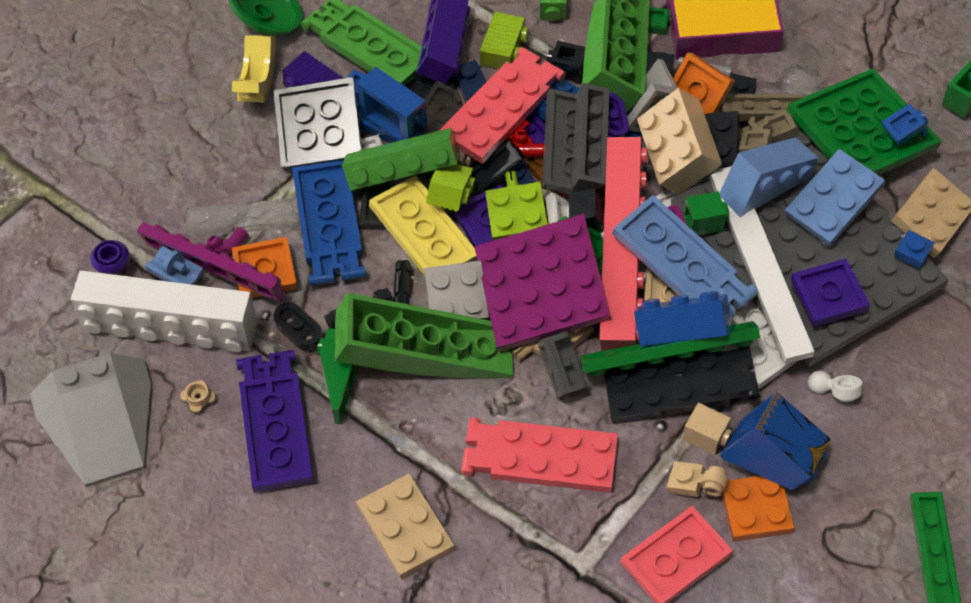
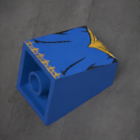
M776 391L740 420L720 457L725 461L794 490L802 483L805 485L809 484L818 473L816 467L827 456L828 452L825 449L831 439Z

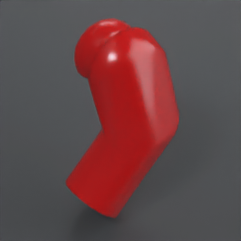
M518 129L514 132L513 144L523 156H544V143H535L524 129Z

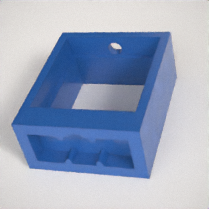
M375 67L368 74H364L357 85L361 115L365 120L395 141L428 134L426 103L423 98L378 67Z

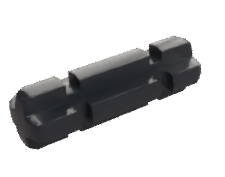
M398 260L395 263L396 274L393 302L409 305L411 263L409 260Z

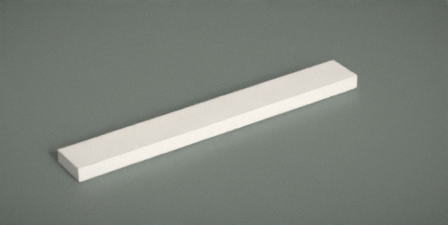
M731 167L714 170L709 174L715 192L719 191L720 193ZM728 205L729 218L726 219L752 284L758 290V299L785 364L813 357L815 351L755 208L739 217Z

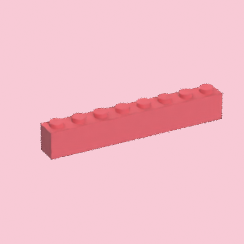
M607 137L602 283L612 319L600 322L601 351L635 345L639 342L634 311L643 302V298H638L639 289H644V272H639V264L644 263L623 245L612 232L620 222L646 201V196H641V189H647V172H642V165H647V148H642L641 137Z

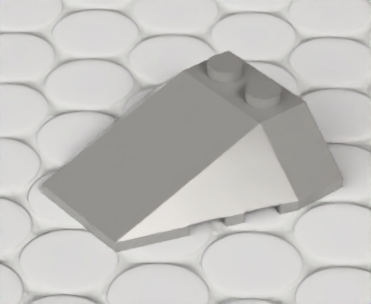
M112 353L51 371L30 393L38 423L49 435L54 445L60 450L85 487L145 469L148 436L147 421L150 413L149 399L152 384L144 359Z

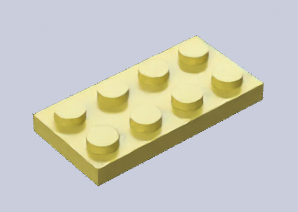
M416 175L369 200L371 210L424 277V268L477 261L475 248L442 207L439 208L437 205L433 206L432 203L429 205L426 203L428 190Z

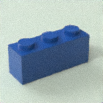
M717 291L704 292L700 294L699 298L689 299L688 295H678L672 297L671 301L660 302L658 298L643 301L642 305L634 311L640 346L727 336L733 329L727 294L718 295Z

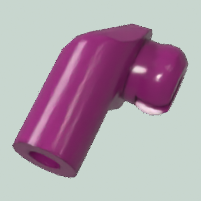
M238 227L228 239L221 240L219 236L213 235L208 238L206 244L214 253L219 255L222 252L232 254V247L241 246L249 237V234L245 229Z

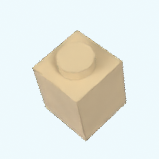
M698 403L685 425L683 440L716 455L720 446L725 447L733 431L729 430L731 418Z

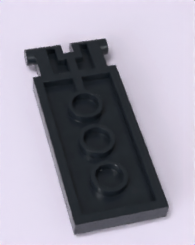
M750 345L738 346L736 350L721 352V350L706 352V349L694 351L695 355L686 358H678L677 355L665 357V361L656 364H649L648 361L636 363V367L620 370L619 367L608 368L604 376L612 424L694 411L698 403L712 408L729 405L730 399L748 396L749 400L759 399L760 394L755 372H746L754 369Z

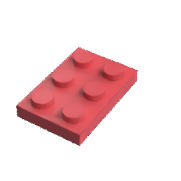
M691 506L621 557L620 563L654 603H669L731 557L733 550L702 515Z

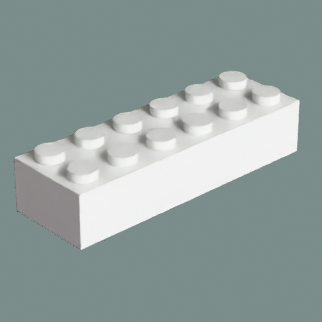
M80 270L70 299L82 330L93 334L100 332L111 333L118 337H141L147 341L165 340L177 345L188 343L202 348L218 347L226 348L232 352H250L258 323L251 293L246 291Z

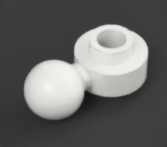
M815 371L808 379V386L812 392L824 394L831 390L832 395L842 402H852L862 395V381L856 376L841 375L831 379L830 375L825 371Z

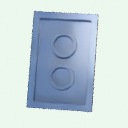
M839 149L785 209V215L831 247L885 185V180Z

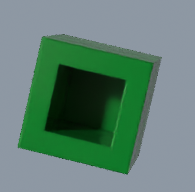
M719 191L685 198L683 217L686 225L697 235L724 231L726 219L729 218V208L726 202H722Z

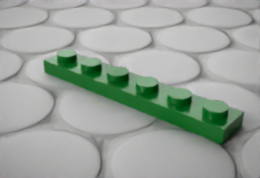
M754 321L733 325V329L727 336L645 346L635 344L579 356L584 373L589 372L590 375H601L606 373L608 368L631 369L636 367V363L648 361L649 364H656L665 361V357L677 355L678 358H686L695 355L694 351L706 349V352H716L723 350L724 345L734 343L735 346H747L752 344L754 339L760 338V332L757 324Z

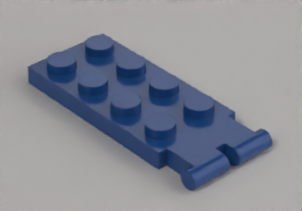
M344 160L292 168L307 265L312 264L314 274L308 275L310 286L335 282L334 275L341 274L342 281L366 277L365 266L359 267L357 257L363 256L352 190L350 191L342 167Z

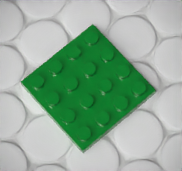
M873 68L789 103L786 110L829 160L840 149L877 175H881L938 149L942 142L928 125H926L928 135L924 138L918 133L900 146L894 142L882 127V121L908 104Z

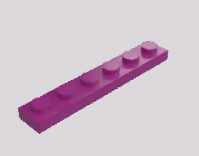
M142 222L137 230L148 246L157 250L162 246L171 251L177 250L185 259L202 267L204 270L281 303L287 294L280 284V278L273 273L267 272L263 274L247 262L240 264L226 253L222 252L220 255L214 253L208 246L202 243L198 245L193 244L188 238L178 233L172 235L158 224L151 226Z

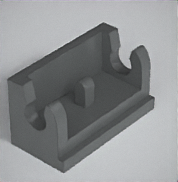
M568 331L541 339L537 343L557 398L588 388Z

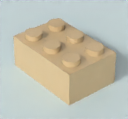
M677 88L637 118L660 186L681 194L722 165L699 98Z

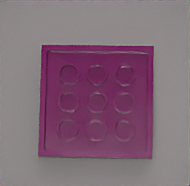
M584 214L475 246L477 261H481L483 276L481 279L499 352L548 338L565 331H573L612 319Z

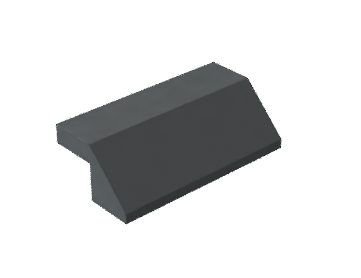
M583 83L577 94L555 89L548 91L542 189L569 194L585 188L597 189L606 185L609 88Z

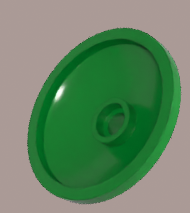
M228 0L233 12L240 21L249 28L265 35L284 36L291 34L297 30L303 18L302 8L298 0Z

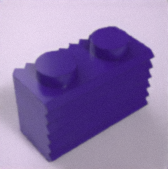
M303 51L282 70L285 88L343 79L341 75H338L333 69L322 64L321 61L319 62L318 59H315L309 53L307 54L306 51Z

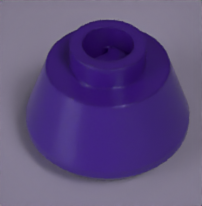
M117 240L101 242L91 253V264L100 273L120 275L126 269L129 261V250L125 244Z

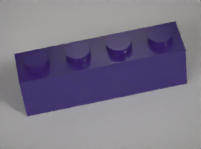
M431 0L416 73L442 84H446L451 76H456L461 64L457 60L464 47L461 39L467 30V24L464 23L471 9L468 6L469 0Z

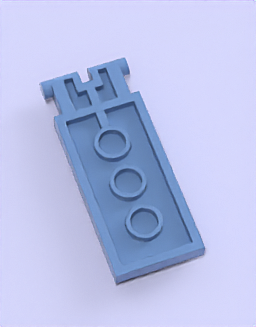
M654 195L649 197L613 229L612 234L678 295H688L689 299L699 298L701 293L717 291L718 295L727 294L732 318L736 314L733 306L741 309L758 294L755 286L749 285L747 287L735 276L737 270Z

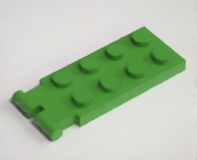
M327 0L320 6V11L315 10L300 23L304 31L311 29L319 34L321 42L368 72L378 67L404 86L418 75L416 71L421 46L355 4L350 7L343 3L342 0Z

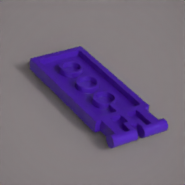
M294 350L270 353V362L264 363L262 355L236 359L238 371L243 370L245 381L239 382L254 493L314 482L298 373H292L290 362L296 361Z

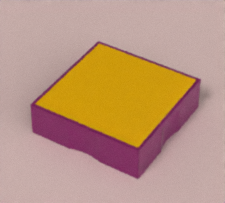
M666 0L667 9H670L671 36L675 60L680 57L685 58L687 53H693L699 58L721 54L745 55L780 52L784 31L777 0Z

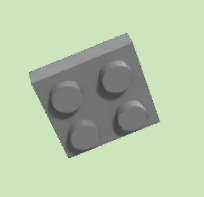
M481 261L424 268L429 309L479 319L489 318L481 279L483 276Z

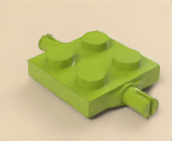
M508 171L505 173L507 187L485 191L493 241L548 225L541 182L518 185L517 173L511 171L513 179L511 180L510 172Z

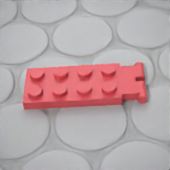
M521 47L517 52L518 57L511 64L506 62L440 130L452 128L458 149L483 164L547 97L550 86L556 80L561 82L565 78V71L548 61H545L540 66L542 58Z
M472 417L469 419L466 444L476 448L467 447L464 449L461 474L472 476L473 472L491 473V479L611 493L618 433L502 420L498 421V425L481 424L479 418Z

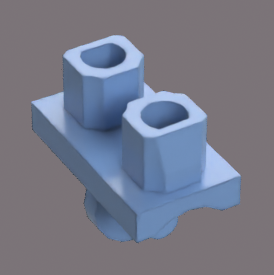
M164 246L159 249L155 258L145 265L146 271L167 282L198 285V280L204 274L202 267L185 259L179 251H171Z

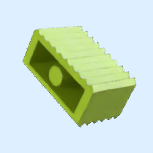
M494 11L482 47L480 48V64L482 66H491L499 70L506 62L511 64L518 57L517 52L521 48V42L526 43L529 34V28L525 27L524 17Z
M456 164L436 169L430 181L426 203L428 205L432 203L433 206L437 205L439 208H448L450 211L452 209L455 212L459 211L461 204L467 205L469 196L473 192L476 179L471 177L473 168Z

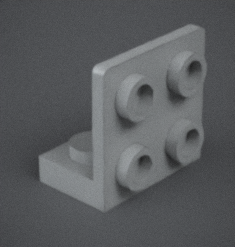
M657 59L646 74L645 93L627 117L628 130L641 132L637 118L677 89L662 59Z

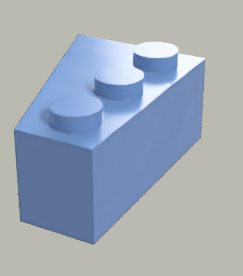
M796 137L739 152L719 194L739 217H742L752 209L762 206L808 180L814 172L813 168L818 157Z

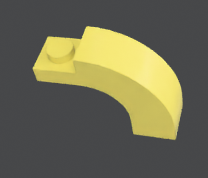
M245 35L242 72L238 80L232 81V92H237V101L264 103L267 100L274 72L276 36Z

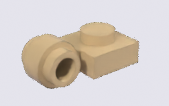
M674 461L667 489L671 494L698 497L700 489L703 488V492L710 496H720L721 492H724L726 489L728 476L726 475V470L719 466H710L708 470H705L703 464Z

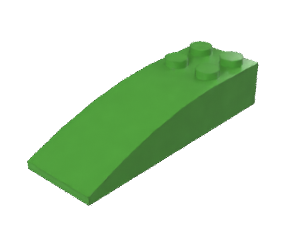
M595 0L586 40L582 85L586 83L609 88V93H614L623 100L627 113L645 93L650 0Z
M347 293L336 309L335 361L425 376L453 378H511L513 376L512 348L499 352L492 324L489 320L353 293Z

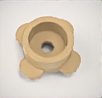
M201 380L190 383L180 394L181 400L190 405V410L193 413H199L202 407L208 403H213L216 399L215 393L209 391L206 383Z

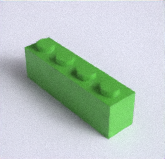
M452 128L346 154L342 167L351 191L456 165L459 151Z

